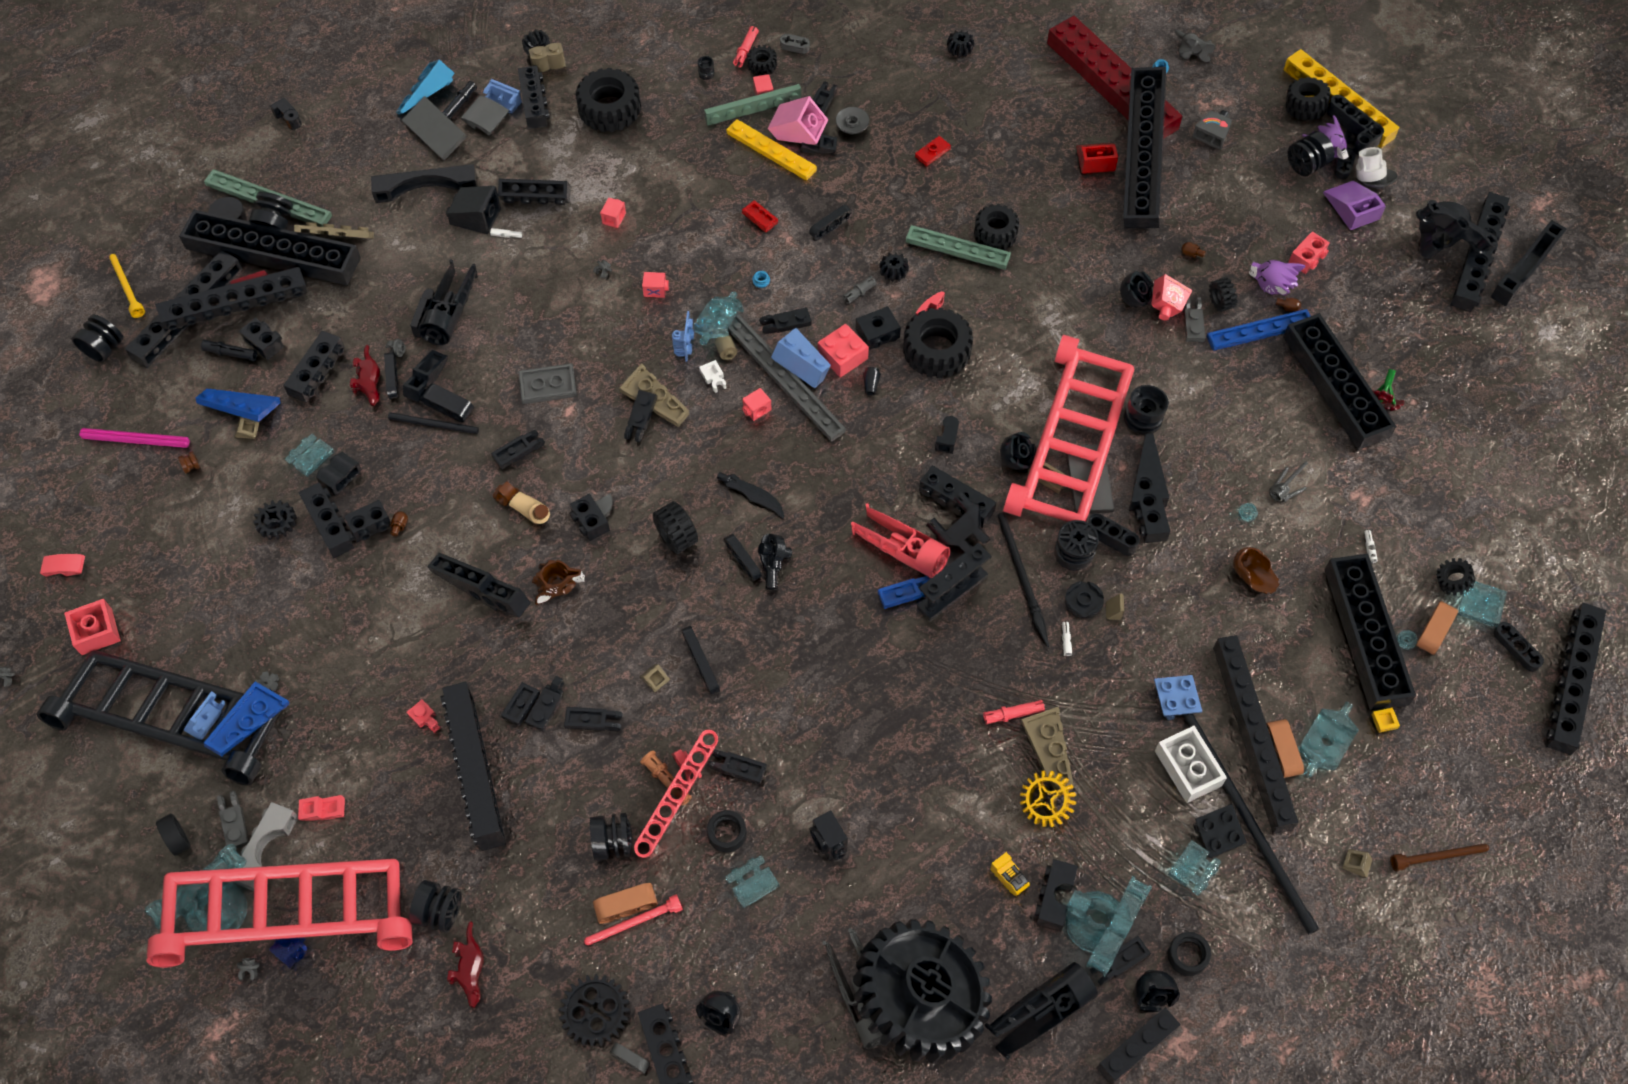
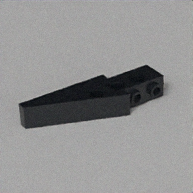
M1151 433L1145 435L1129 511H1135V518L1140 523L1139 534L1143 537L1144 543L1167 541L1170 528L1164 508L1169 501V494L1154 435Z
M440 552L427 566L431 572L494 611L499 609L520 618L531 604L520 588L495 579L489 572Z

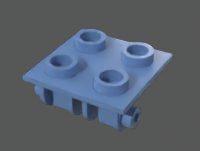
M687 311L685 331L675 330L672 333L674 354L678 357L685 356L686 362L688 361V355L692 354V344L690 343L694 339L693 319H690L689 311Z
M1193 675L1154 679L1163 716L1167 720H1173L1175 718L1174 715L1202 713Z

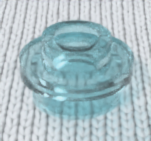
M1246 503L1240 506L1238 515L1242 520L1250 522L1256 519L1258 511L1254 504Z
M1404 630L1397 636L1399 646L1403 649H1413L1417 644V636L1413 631Z

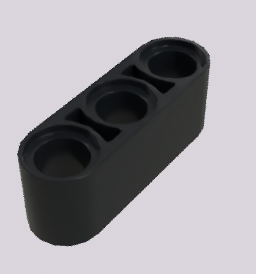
M433 383L428 386L420 397V400L426 406L461 423L474 410L473 404L467 399Z
M1095 513L1089 517V524L1099 526H1093L1098 533V541L1126 556L1136 553L1140 541L1136 533L1101 514Z

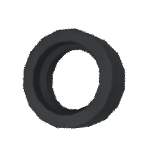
M723 810L714 814L707 825V835L710 844L720 852L729 853L739 849L745 842L747 835L745 821L741 815L730 810ZM725 820L735 822L739 828L737 838L728 843L719 841L714 833L717 824Z
M170 813L156 821L159 834L174 856L190 848L189 840L173 814Z
M1195 932L1178 934L1168 949V960L1171 966L1178 973L1185 976H1195L1201 973L1211 959V948L1207 940ZM1186 941L1192 942L1200 948L1202 959L1198 965L1187 966L1178 959L1177 948L1181 943Z

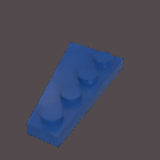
M206 389L196 397V403L257 422L261 421L281 403L280 397L216 389Z
M255 681L206 739L204 747L222 757L289 705V701Z

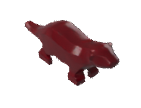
M366 345L364 348L365 360L353 359V367H356V374H359V379L351 378L350 387L353 388L354 394L359 390L367 396L370 405L374 407L380 399L377 390L380 368L375 360L371 358L369 346Z
M470 921L466 931L467 945L460 941L453 944L452 953H456L455 957H461L458 963V971H448L447 981L451 985L458 982L466 993L469 1006L475 1008L481 998L478 979L483 966L484 956L480 946L473 937V922Z

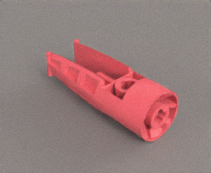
M868 503L865 505L866 515L894 532L891 534V538L887 539L857 523L851 522L852 535L858 534L867 542L880 548L881 551L890 554L896 560L929 578H933L942 571L950 555L949 547L899 520L870 508Z

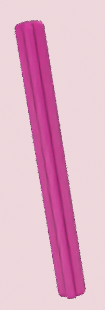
M81 428L79 433L82 439L182 448L189 447L190 443L188 437L90 428Z

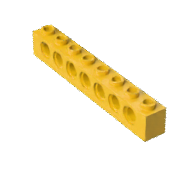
M1300 49L1287 58L1283 70L1295 80L1306 77L1322 80L1323 83H1327L1328 87H1330L1329 103L1334 95H1341L1384 128V134L1378 145L1380 148H1383L1395 139L1400 128L1307 53Z

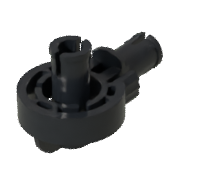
M766 534L762 537L761 543L758 546V553L763 564L762 569L766 572L765 589L776 590L778 589V572L782 570L783 559L791 558L792 549L785 546L782 536Z

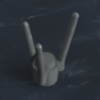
M1305 461L1284 483L1280 484L1289 469L1285 467L1275 484L1270 488V496L1275 501L1286 502L1291 497L1307 489L1303 487L1289 494L1290 488L1288 484L1304 469L1308 462Z

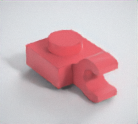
M422 699L406 712L420 728L426 724L433 733L440 729L438 722L433 718L436 716V713Z
M681 749L671 754L679 768H681L688 756V753L686 751L682 752ZM684 771L686 781H690L692 772Z

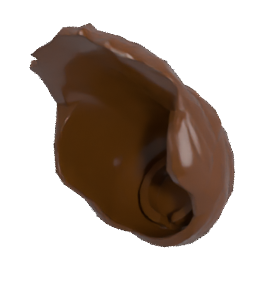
M1246 547L1236 553L1233 567L1241 579L1254 591L1264 594L1276 592L1280 585L1278 583L1279 578L1273 572L1269 558L1261 550L1254 547Z

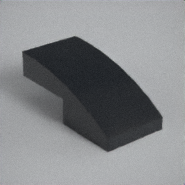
M821 134L818 143L815 145L802 142L800 152L814 154L835 153L837 137Z

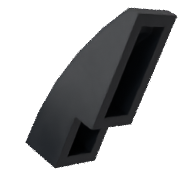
M431 350L412 369L413 375L403 384V396L420 402V397L431 383L434 384L448 360V356Z

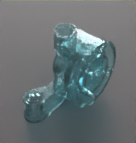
M230 844L224 847L214 861L203 870L243 868L247 860L239 855L234 844ZM223 882L221 930L238 929L247 913V900L243 891L233 882ZM209 883L182 885L177 889L175 919L180 915L183 916L188 927L193 932L207 931L208 913L203 909L208 902ZM162 899L150 903L144 911L147 916L153 919L156 929L161 928Z
M1133 875L1120 902L1111 895L1100 891L1086 893L1074 891L1066 906L1069 908L1066 916V927L1069 936L1076 945L1083 950L1092 952L1086 964L1088 968L1091 966L1102 972V975L1106 977L1152 885L1149 884L1147 886L1138 881L1136 876ZM1090 909L1103 911L1110 920L1109 927L1105 926L1104 923H1096L1090 915H1086V912Z

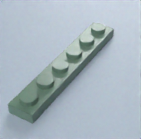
M797 84L704 109L705 122L708 126L779 107L780 104L800 99L801 87Z
M911 225L906 236V243L1006 270L1011 257V252L913 225Z

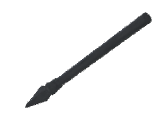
M1004 512L999 513L998 518L1025 591L1030 614L1033 615V621L1046 646L1049 647L1045 619L1041 614V608L1035 599Z

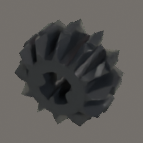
M535 29L533 32L529 31V34L524 35V39H522L523 49L528 55H530L529 49L537 46L545 47L550 44L548 35L542 30L537 31Z
M955 30L954 33H950L947 40L948 52L952 53L953 56L958 55L959 58L962 55L966 57L968 54H971L975 44L973 35L969 34L968 31L963 32L962 30L960 32Z
M896 252L894 255L888 253L887 256H883L882 261L879 263L881 276H884L885 280L891 279L892 282L894 279L900 282L901 278H905L909 271L907 258H904L903 254L897 255Z

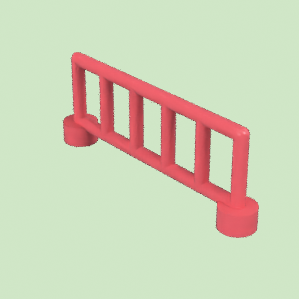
M1063 334L1054 362L1065 365L1054 401L1025 486L1015 483L1011 484L1003 512L1021 517L1023 508L1066 522L1073 520L1087 521L1134 373L1133 365L1079 349L1077 347L1080 339ZM1078 361H1084L1122 373L1117 390L1112 391L1073 379ZM1069 389L1111 401L1112 405L1107 421L1063 408ZM1059 418L1102 431L1103 434L1097 451L1053 438ZM1049 448L1092 461L1093 465L1087 482L1044 469L1043 465ZM1042 479L1083 492L1078 512L1075 513L1032 499L1038 480Z
M379 859L167 873L163 879L160 934L153 935L148 939L147 963L160 968L178 966L185 960V946L372 932H377V946L380 949L388 951L405 949L411 946L413 942L412 924L408 918L401 917L399 861L397 859ZM387 872L388 918L357 920L356 874ZM343 875V921L312 923V877ZM299 877L298 925L267 927L268 879ZM254 880L253 928L221 930L223 882ZM209 883L207 931L174 933L177 885Z

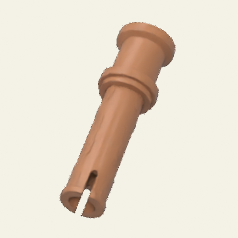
M650 751L642 758L640 763L651 771L653 778H658L668 789L674 777L667 770V764L662 763L657 758L656 752ZM678 788L671 791L676 799H680L683 795L682 791ZM688 794L686 796L685 800L682 803V806L686 805L692 799L691 795Z

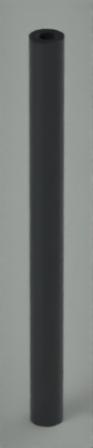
M392 412L388 414L389 420L472 434L479 433V427Z

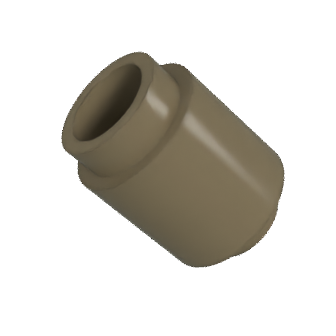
M721 333L716 336L715 346L721 359H733L737 354V349L731 336L727 333Z

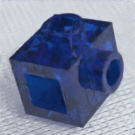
M304 937L276 939L274 945L269 950L287 967L291 968L295 962L300 961L305 956L308 947L304 944L306 940Z

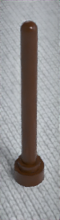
M1479 844L1408 857L1401 853L1391 855L1390 862L1395 872L1403 871L1412 864L1489 851V845Z

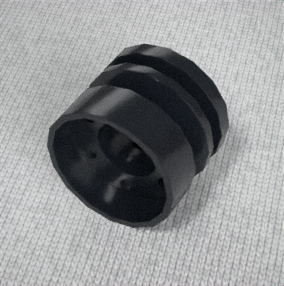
M1314 131L1289 146L1287 156L1293 170L1297 174L1306 177L1333 161L1334 148L1324 133Z
M258 192L256 195L258 200L254 202V205L259 209L251 211L249 222L286 230L289 222L284 217L291 216L289 210L293 209V203L276 194Z
M95 314L90 315L88 321L84 322L83 326L85 329L80 328L71 338L73 344L82 353L101 363L105 362L112 354L111 348H117L118 343L124 339L116 326Z
M1141 385L1132 391L1124 413L1125 424L1130 430L1142 435L1157 432L1162 425L1169 405L1168 397L1164 391L1151 385Z
M1073 520L1064 524L1058 533L1054 555L1057 562L1068 570L1079 571L1087 568L1092 563L1098 546L1099 536L1096 529L1091 524L1081 520Z
M626 813L620 814L621 823H618L616 814H612L611 824H607L604 815L590 817V837L594 861L608 860L611 849H614L616 858H620V848H623L625 857H631L633 845L632 829Z
M423 880L412 899L409 921L411 924L421 927H427L430 924L432 930L439 929L442 933H448L459 913L462 900L461 890L458 888L451 889L450 886H444L441 889L439 883Z

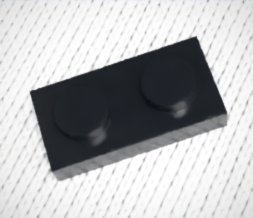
M522 682L502 712L501 717L520 726L540 695V691Z

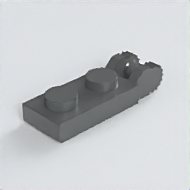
M1189 297L1184 306L1186 342H1204L1205 328L1203 309H1201V297H1196V309H1190L1191 300Z
M235 791L230 792V800L233 805L230 808H226V801L222 795L217 796L220 809L219 815L228 851L243 847L249 843L242 807L239 805L238 796Z

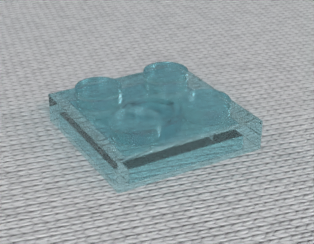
M1475 581L1474 587H1469L1470 591L1468 593L1465 590L1463 591L1464 594L1462 595L1458 615L1497 627L1500 624L1507 591Z

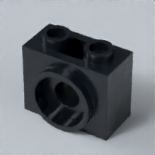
M888 306L856 318L855 329L860 338L868 345L869 350L879 348L883 344L894 342L900 338L901 327Z
M830 810L813 819V826L809 828V831L819 851L826 855L828 861L843 858L847 852L848 838L833 812Z

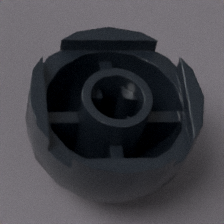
M1143 271L1130 273L1122 280L1120 285V294L1123 301L1135 308L1149 305L1152 302L1153 281Z
M1017 432L1006 437L1000 447V456L1003 463L1013 470L1030 468L1036 454L1035 443H1031L1029 440L1031 437L1025 432Z
M1148 970L1135 984L1136 1001L1142 1011L1159 1012L1162 1010L1160 1006L1168 1004V1007H1171L1180 998V992L1174 978L1163 971Z
M713 991L705 995L696 1007L697 1016L699 1018L703 1016L707 1020L705 1025L722 1035H726L727 1032L731 1034L737 1027L741 1017L740 1006L736 1001V997L730 992Z

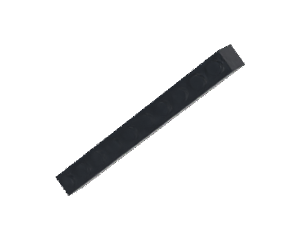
M1238 636L1218 638L1213 650L1272 834L1293 831L1299 822Z

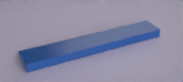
M1307 309L1210 332L1207 333L1206 337L1212 350L1215 351L1284 334L1288 324L1310 317Z

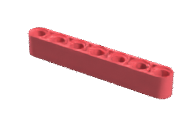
M705 730L701 733L636 841L634 851L638 857L648 858L651 856L716 748L718 736L713 730ZM706 735L714 737L715 742L712 745H706L703 742V738ZM695 753H701L704 756V760L701 763H695L692 760V756ZM688 770L693 773L692 780L684 781L681 775L684 771ZM678 788L682 791L683 795L680 799H673L670 793L673 789ZM664 806L672 810L671 815L666 818L660 815V809ZM656 824L660 826L661 832L659 835L653 836L649 833L651 825ZM641 843L649 844L650 850L647 854H640L638 852V846Z

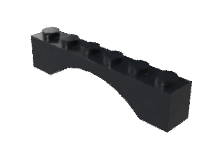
M474 164L371 176V189L375 203L391 202L408 191L427 186L446 187L456 191L463 187H478Z
M1551 220L1521 260L1498 283L1491 298L1506 307L1560 242L1567 228Z

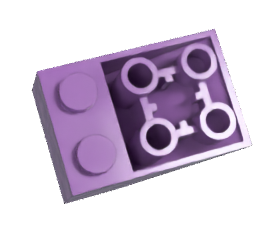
M1350 181L1323 192L1350 230L1380 220L1386 207L1377 193L1355 181Z

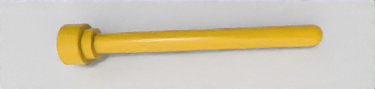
M111 254L109 259L130 303L128 310L133 318L142 317L145 314V309L141 303L136 301L117 256Z

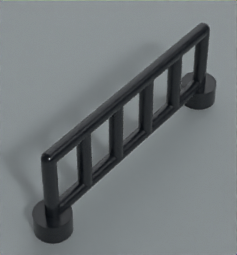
M93 650L88 654L60 697L48 696L37 712V717L52 728L66 730L74 717L79 716L226 760L221 769L222 773L235 783L249 786L253 783L262 767L255 756L281 711L255 731L244 752L231 749L221 757L204 747L205 741L182 735L204 696H208L211 691L216 694V698L229 702L213 731L244 693ZM97 663L121 670L96 709L72 702ZM133 674L156 680V683L133 719L108 713ZM169 684L193 691L170 730L145 724Z

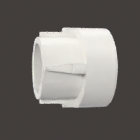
M1370 147L1359 151V159L1356 165L1357 179L1363 182H1374L1383 179L1387 175L1386 161L1382 159V150Z

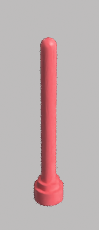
M675 894L669 897V900L661 906L586 937L584 943L589 946L666 912H680L683 909L679 898Z

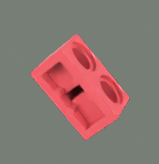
M1312 231L1292 252L1288 263L1305 265L1301 272L1306 274L1310 269H1315L1320 258L1323 260L1329 252L1327 248L1330 242Z

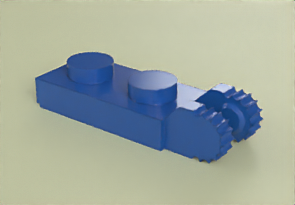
M929 577L913 578L880 588L878 595L883 608L887 609L926 597L918 587L929 581Z

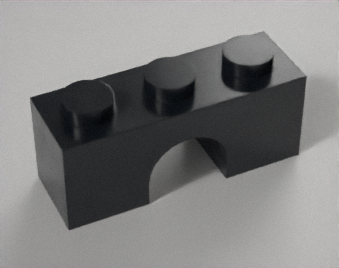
M1053 859L1051 865L1046 866L1044 877L1048 879L1046 885L1042 884L1039 897L1043 899L1041 905L1037 904L1034 914V917L1038 918L1036 925L1062 931L1068 906L1059 903L1055 899L1054 893L1058 890L1071 892L1078 866Z

